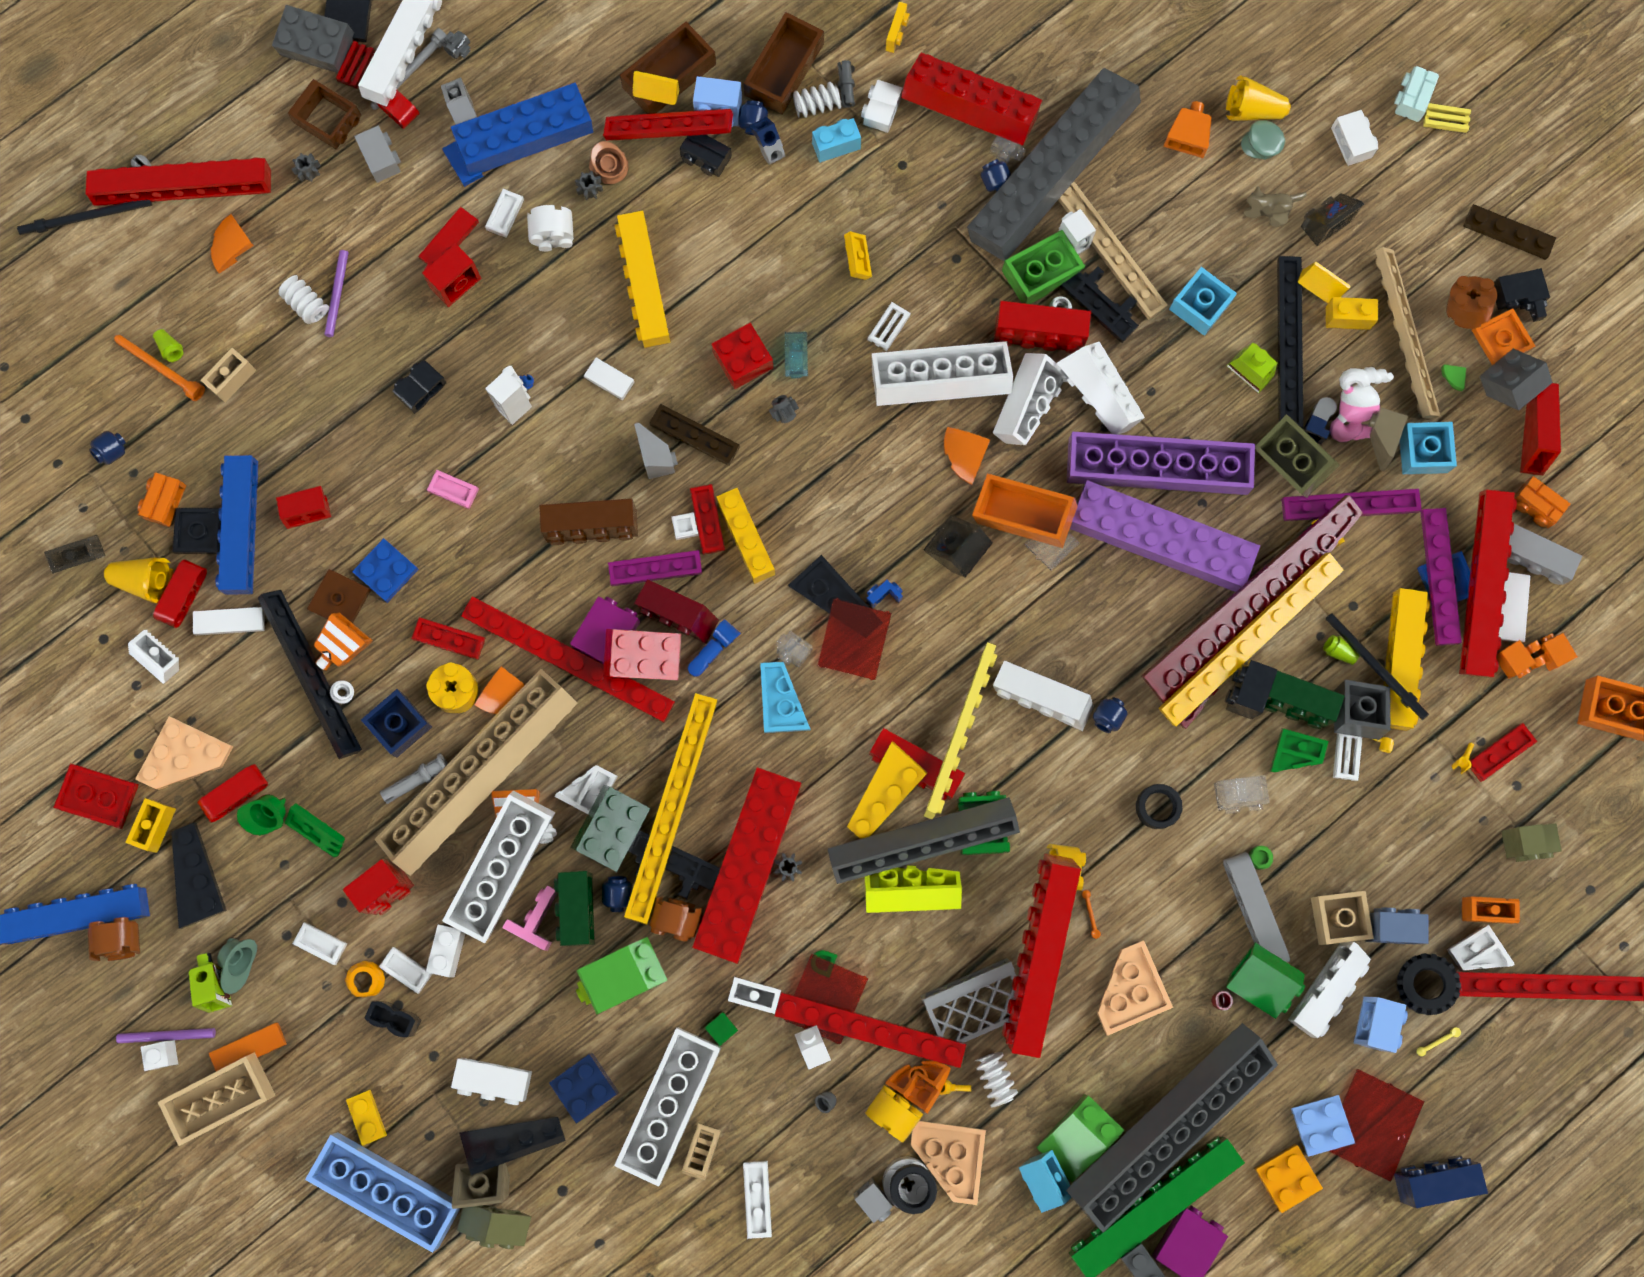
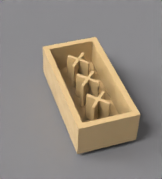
M254 1052L160 1100L158 1104L178 1146H181L276 1095Z

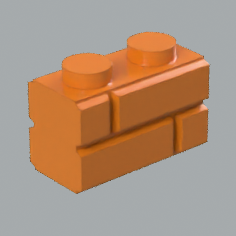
M154 473L153 478H149L147 481L145 498L139 501L138 515L147 521L170 527L175 516V508H178L187 485L178 479Z
M1534 476L1526 480L1514 496V499L1517 500L1516 509L1521 513H1528L1534 518L1533 521L1538 526L1546 528L1555 525L1571 505V503Z
M1462 897V921L1502 924L1519 923L1520 901L1519 899Z

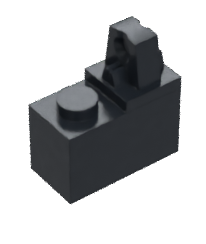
M1542 268L1498 277L1494 281V287L1497 291L1496 305L1498 310L1505 308L1507 310L1512 308L1515 310L1520 307V310L1526 309V311L1530 312L1533 322L1546 318L1545 307L1547 306L1550 294Z

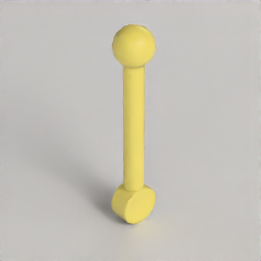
M1452 1028L1450 1033L1425 1047H1418L1416 1052L1419 1056H1424L1428 1050L1451 1037H1459L1461 1031L1459 1028Z

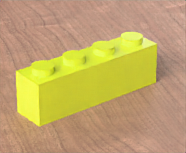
M907 865L906 868L897 867L864 877L866 913L961 909L962 885L959 871L928 868L927 871H922L916 868V866Z

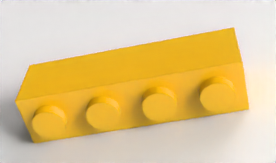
M738 488L716 496L719 508L754 584L774 576L775 569Z

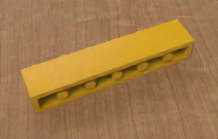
M638 211L617 215L619 224L614 225L617 238H622L623 244L619 245L621 258H626L627 265H623L625 279L630 278L631 286H627L629 299H634L635 306L631 307L633 319L638 320L640 326L635 328L638 341H643L644 348L671 343L644 212Z
M1399 588L1393 592L1385 669L1408 693L1412 692L1418 698L1417 702H1419L1421 691L1418 689V683L1423 675V667H1420L1421 658L1425 654L1423 635L1426 634L1428 627L1427 622H1425V615L1429 610L1430 601L1427 599L1428 592ZM1384 681L1383 686L1389 687V685ZM1390 688L1391 729L1403 731L1413 729L1418 722V716L1410 707L1406 708L1400 702L1401 698Z

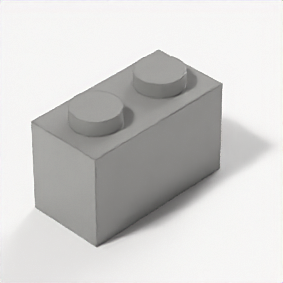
M461 77L441 85L446 105L456 125L477 117L472 100Z
M379 125L354 136L377 183L401 172L398 164L401 163L396 150L391 152L389 145L392 142L387 132L382 133Z
M873 1178L854 1193L855 1201L873 1223L877 1220L882 1222L891 1214L892 1203Z

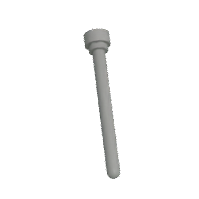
M437 28L432 33L431 42L414 58L411 64H408L403 81H399L396 89L437 48L445 47L444 38L446 34L440 28ZM371 102L372 109L376 110L379 108L376 102Z

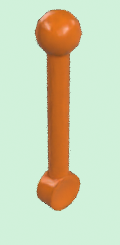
M1083 890L1081 895L1085 899L1092 927L1091 937L1098 939L1101 933L1096 927L1089 899L1091 893L1089 890Z

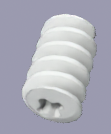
M831 82L827 83L826 88L823 84H820L818 91L814 86L810 87V94L805 88L802 89L801 96L798 91L793 92V100L798 118L801 112L807 118L808 110L813 115H816V108H819L821 113H824L825 106L830 111H833V104H836L838 109H841L838 88L836 84L834 87Z
M297 275L291 276L280 286L279 296L285 299V302L296 311L299 317H302L305 323L311 324L322 319L329 311V306L327 304L323 305V300L317 298L315 292H311L310 286H305L304 280H298Z
M1002 1052L991 1053L975 1060L981 1061V1064L976 1069L985 1071L980 1080L989 1081L983 1086L984 1089H992L987 1098H995L996 1100L990 1105L991 1108L1012 1101L1013 1097L1018 1093L1017 1089H1009L1014 1084L1013 1080H1006L1011 1074L1010 1071H1002L1007 1066V1062L998 1061L1004 1056Z

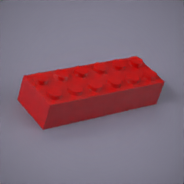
M922 52L906 76L901 96L905 100L1022 146L1037 119L1043 101L1032 94L1021 92L1011 86L998 83L991 78L975 74L973 71L965 70L950 62L942 61Z

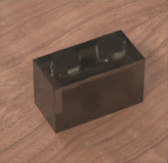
M97 534L44 552L52 574L106 556Z

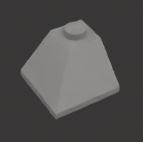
M640 423L634 424L648 478L652 479L675 473L674 466L678 465L675 451L670 452L669 446Z

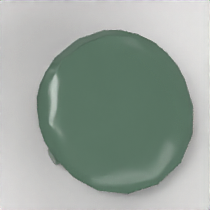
M1259 120L1253 123L1249 132L1244 135L1241 141L1242 150L1248 156L1263 160L1279 154L1285 145L1284 133L1280 127L1267 120Z

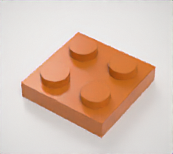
M1513 308L1490 319L1488 322L1486 321L1481 324V327L1472 329L1474 336L1492 365L1513 348L1526 353L1536 347Z

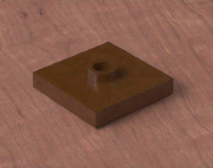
M328 569L307 610L327 620L331 614L340 612L350 622L354 623L371 589Z

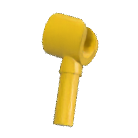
M1391 738L1373 739L1380 743V751L1391 753L1393 750L1394 741Z
M1469 743L1462 757L1452 764L1453 770L1458 766L1461 767L1460 774L1471 768L1469 756L1474 747L1473 743Z
M946 1080L944 1084L945 1090L941 1091L939 1095L950 1094L952 1091L971 1092L972 1088L971 1085H956Z

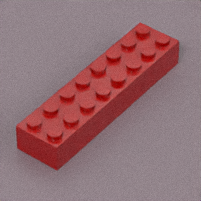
M758 767L756 768L692 948L739 964L800 792L801 782Z
M1044 853L1043 860L1040 859L1038 863L1037 873L1040 874L1039 881L1033 886L1032 897H1035L1034 904L1028 909L1027 920L1030 921L1028 930H1024L1022 943L1025 946L1023 953H1019L1017 967H1020L1018 976H1014L1012 990L1015 991L1014 997L1008 1002L1007 1013L1010 1014L1009 1020L1004 1023L1002 1036L1005 1037L1006 1044H1008L1011 1053L1036 1058L1041 1057L1081 868L1072 858Z

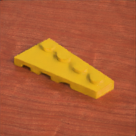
M893 741L847 826L860 839L870 837L927 774L919 764Z

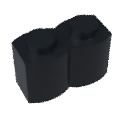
M423 360L421 363H415L410 369L411 373L405 378H400L394 384V395L414 414L421 410L430 398L435 396L446 384L444 377L426 360Z
M372 1001L364 1017L371 1025L380 1028L386 1027L389 1032L398 1037L415 1036L421 1023V1019L416 1014L410 1011H400L394 1004L387 1001Z

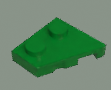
M1281 728L1270 771L1275 773L1288 769L1323 764L1329 741Z

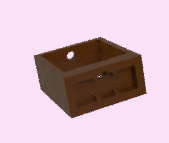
M314 79L288 112L294 124L336 150L340 144L346 141L348 133L353 127L358 125L362 116L355 104ZM322 98L347 112L331 135L306 121Z

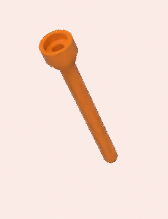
M116 335L114 337V341L182 387L185 395L191 400L198 401L203 396L205 387L197 381H187L123 336Z

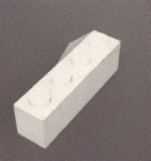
M1100 342L1084 346L1054 365L1058 371L1063 370L1069 377L1067 381L1072 387L1076 385L1084 395L1082 399L1086 404L1092 405L1097 410L1096 416L1112 434L1119 435L1125 433L1145 418Z
M1025 353L1012 385V394H1008L993 434L1006 444L1026 445L1040 424V417L1042 414H1047L1050 409L1049 404L1053 397H1058L1062 391L1061 385L1063 382H1067L1069 378L1063 370H1057L1054 366L1056 362L1046 354Z
M1343 942L1338 945L1288 1019V1021L1312 1038H1319V1036L1322 1037L1326 1034L1330 1027L1328 1023L1333 1016L1336 1017L1343 1008L1341 1003L1345 997H1350L1356 989L1354 984L1359 977L1362 978L1369 970L1368 963L1371 959L1357 943Z

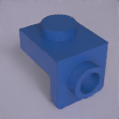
M886 580L880 586L874 585L867 592L869 596L866 602L873 609L890 594L899 603L903 598L901 594L903 591L895 582L890 583Z

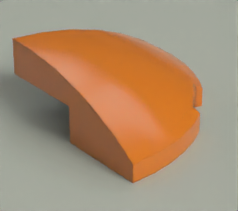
M232 214L220 223L214 233L211 258L219 274L238 262L236 257L254 246Z
M947 427L944 452L946 456L948 454L952 463L951 469L958 477L971 485L975 480L990 439L955 428Z
M501 666L474 705L485 712L497 714L525 684Z
M922 1061L923 1065L913 1068L908 1064L896 1071L885 1084L928 1114L941 1093L951 1068L935 1061Z

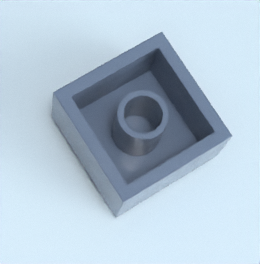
M1382 907L1374 908V912L1369 913L1374 939H1368L1366 942L1412 945L1429 944L1428 914H1420V909L1397 910L1396 913V908Z

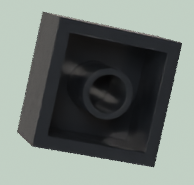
M1253 660L1242 664L1240 669L1238 668L1234 672L1232 681L1235 684L1233 689H1229L1226 695L1225 703H1228L1226 710L1251 720L1261 715L1278 669Z

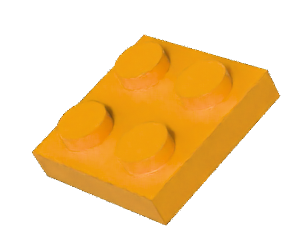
M1297 1144L1254 1168L1280 1213L1287 1211L1323 1189Z

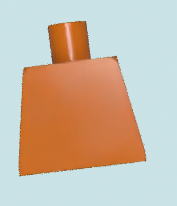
M1194 101L1190 109L1181 108L1163 147L1204 158L1209 146L1211 116L1203 113V103Z

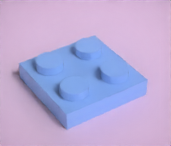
M1339 1095L1291 1108L1308 1157L1355 1143Z

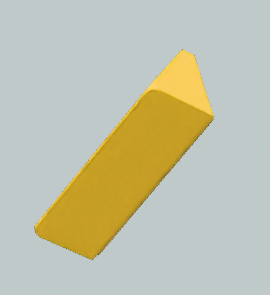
M634 71V97L670 105L676 104L679 95L678 80Z
M1317 262L1304 268L1298 279L1300 285L1326 303H1329L1333 297H1342L1350 288L1348 283Z

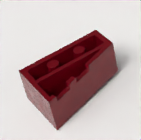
M648 579L634 603L641 609L639 613L650 619L655 617L659 619L658 622L667 627L672 626L682 634L690 635L707 644L719 622V619L705 605Z

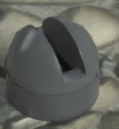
M829 1091L822 1092L816 1097L815 1104L821 1112L829 1113L836 1106V1096Z

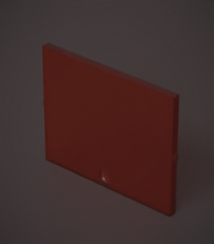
M1357 1069L1342 1103L1355 1143L1330 1150L1329 1152L1353 1163L1355 1167H1361L1391 1182L1425 1101L1394 1087L1391 1083H1386Z

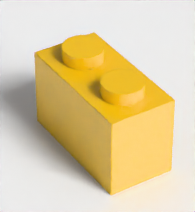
M1333 297L1326 305V328L1370 330L1378 321V299Z
M145 798L125 843L157 853L176 808Z

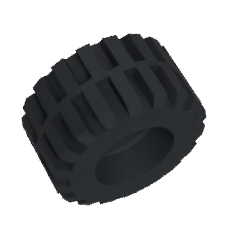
M1420 954L1410 958L1401 967L1397 976V992H1399V997L1406 1006L1416 1013L1429 1016L1441 1014L1451 1008L1459 998L1461 988L1460 976L1455 971L1453 964H1450L1444 957L1441 958L1436 954ZM1431 970L1441 977L1443 990L1438 997L1426 999L1417 994L1413 983L1415 976L1419 972Z

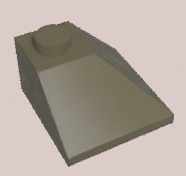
M1381 407L1377 414H1372L1368 427H1372L1369 436L1379 469L1385 471L1394 458L1408 416Z
M468 1163L456 1164L452 1209L497 1204L505 1201L509 1197L510 1175L506 1163L473 1175L469 1171Z

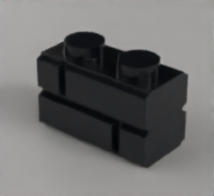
M708 135L687 136L680 146L682 160L690 166L695 164L701 167L702 172L708 176L714 174L720 177L732 156L730 147Z

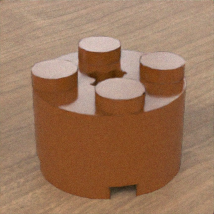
M1477 276L1459 277L1450 290L1446 307L1448 318L1451 317L1455 321V325L1466 329H1475L1481 327V324L1486 321L1488 322L1492 317L1497 300V291L1493 280Z
M656 896L649 926L652 927L651 932L659 935L671 933L674 934V939L688 941L691 937H695L702 908L694 909L695 904L669 898L668 902L662 901V896Z
M128 917L113 919V923L104 924L103 921L89 923V960L100 961V957L108 958V961H116L135 957V953L140 954L139 925L136 921H129Z

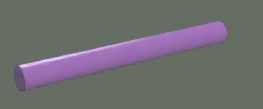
M345 250L339 251L324 334L327 337L334 336L349 253Z
M215 1028L121 1033L117 1034L116 1042L134 1043L215 1038L216 1031Z

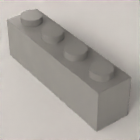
M1514 524V531L1509 540V545L1512 547L1511 556L1507 559L1509 563L1514 565L1520 564L1526 567L1530 573L1541 574L1557 585H1564L1573 579L1582 555Z

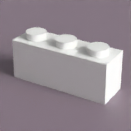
M505 370L485 389L496 409L513 425L532 407L529 402L531 397L526 392L527 389L523 386V381L515 373L510 375Z
M458 1058L451 1088L458 1089L457 1094L471 1096L472 1092L480 1093L482 1099L495 1100V1097L505 1098L504 1103L519 1105V1101L523 1102L527 1098L532 1071L467 1058Z

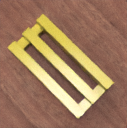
M1429 103L1424 114L1423 127L1467 133L1471 109ZM1429 118L1441 119V121L1429 120ZM1449 121L1461 122L1463 124L1449 123Z

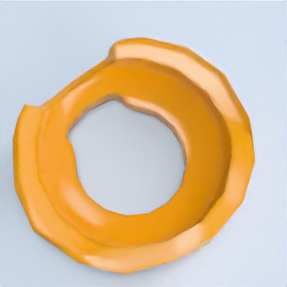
M362 961L351 966L347 972L345 982L348 990L355 997H369L379 994L383 989L385 976L383 970L376 963ZM362 971L369 973L372 977V985L369 991L364 993L359 992L354 983L356 974Z

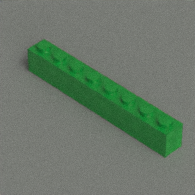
M1218 1136L1214 1137L1206 1144L1208 1147L1201 1153L1199 1151L1194 1152L1187 1158L1189 1162L1182 1167L1180 1165L1174 1167L1168 1172V1178L1162 1182L1158 1180L1152 1185L1148 1193L1143 1197L1141 1196L1103 1233L1096 1226L1091 1230L1090 1233L1092 1235L1086 1240L1079 1239L1071 1246L1072 1250L1069 1252V1255L1085 1277H1096L1245 1164L1230 1141L1223 1136L1220 1138Z

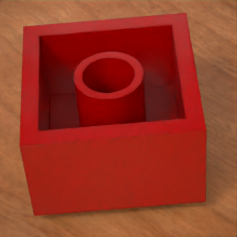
M456 243L452 247H447L435 262L432 261L427 264L422 272L430 289L448 308L482 279L474 261Z
M751 322L711 344L715 358L734 389L773 369V359Z

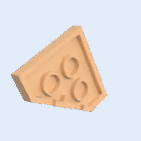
M169 716L141 767L136 780L161 790L177 782H183L208 771L223 768L233 746Z
M1144 940L1121 949L1097 1010V1015L1107 1036L1173 1008Z
M919 1120L912 1130L910 1142L912 1148L953 1202L977 1205L986 1130Z

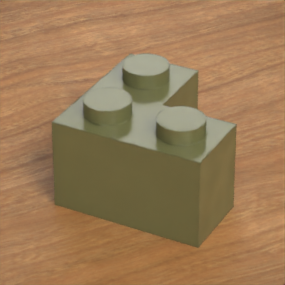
M1557 823L1502 830L1507 859L1515 858L1516 862L1554 858L1553 853L1562 852Z
M491 1205L465 1207L462 1209L457 1231L465 1234L468 1240L480 1241L479 1245L483 1247L494 1248L495 1244H499V1247L514 1249V1246H525L532 1216L518 1210L498 1209Z

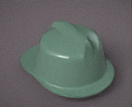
M229 938L219 951L217 962L222 969L220 985L224 993H236L246 983L257 953V944L254 940L246 939L239 941Z

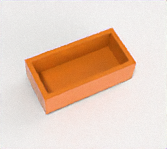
M987 473L972 516L977 524L1063 548L1078 505L1074 497Z

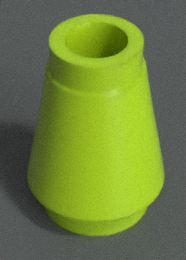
M164 329L157 330L153 334L163 359L169 362H176L183 356L182 345Z
M1331 635L1323 646L1327 656L1354 665L1360 656L1341 636Z

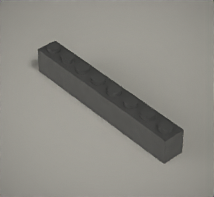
M1010 797L831 847L828 848V854L836 883L840 884L1020 833L1014 808Z

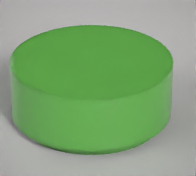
M1257 846L1249 852L1255 869L1263 870L1271 866L1273 854L1269 848Z

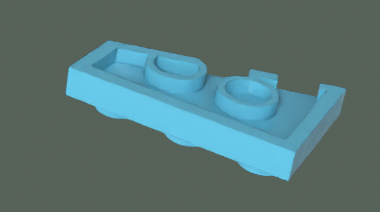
M784 662L760 663L764 733L810 731V726Z

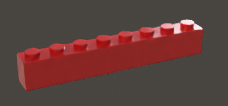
M254 157L241 160L230 159L228 161L187 162L185 164L143 165L131 168L120 167L117 169L89 170L86 176L85 194L94 206L140 200L155 202L271 193V169L265 158Z
M1488 489L1479 492L1459 674L1489 678L1494 677L1499 668V661L1496 660L1497 650L1501 647L1499 630L1504 622V615L1501 614L1502 604H1505L1507 596L1506 591H1504L1505 581L1509 577V568H1506L1507 559L1510 558L1512 547L1509 545L1510 536L1514 531L1512 513L1515 512L1517 507L1514 492Z

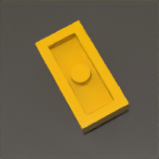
M899 2L886 39L885 51L894 53L896 45H901L903 38L901 30L903 26H907L910 14L907 13L908 4Z
M851 231L844 234L850 276L864 280L871 278L872 272L866 235Z
M371 1090L346 1100L362 1146L387 1136Z

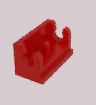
M321 486L276 497L280 520L287 529L332 517L327 496L324 495Z

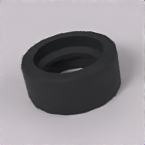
M1154 784L1145 788L1138 795L1136 801V813L1139 820L1152 829H1164L1175 824L1183 810L1179 793L1165 784ZM1162 793L1170 798L1173 810L1167 819L1155 820L1147 814L1145 803L1150 795Z
M916 1164L904 1165L892 1176L889 1187L891 1198L896 1207L903 1212L913 1215L923 1213L936 1200V1181L930 1171L923 1166ZM909 1174L920 1175L925 1179L928 1186L927 1196L918 1204L905 1202L899 1194V1184Z

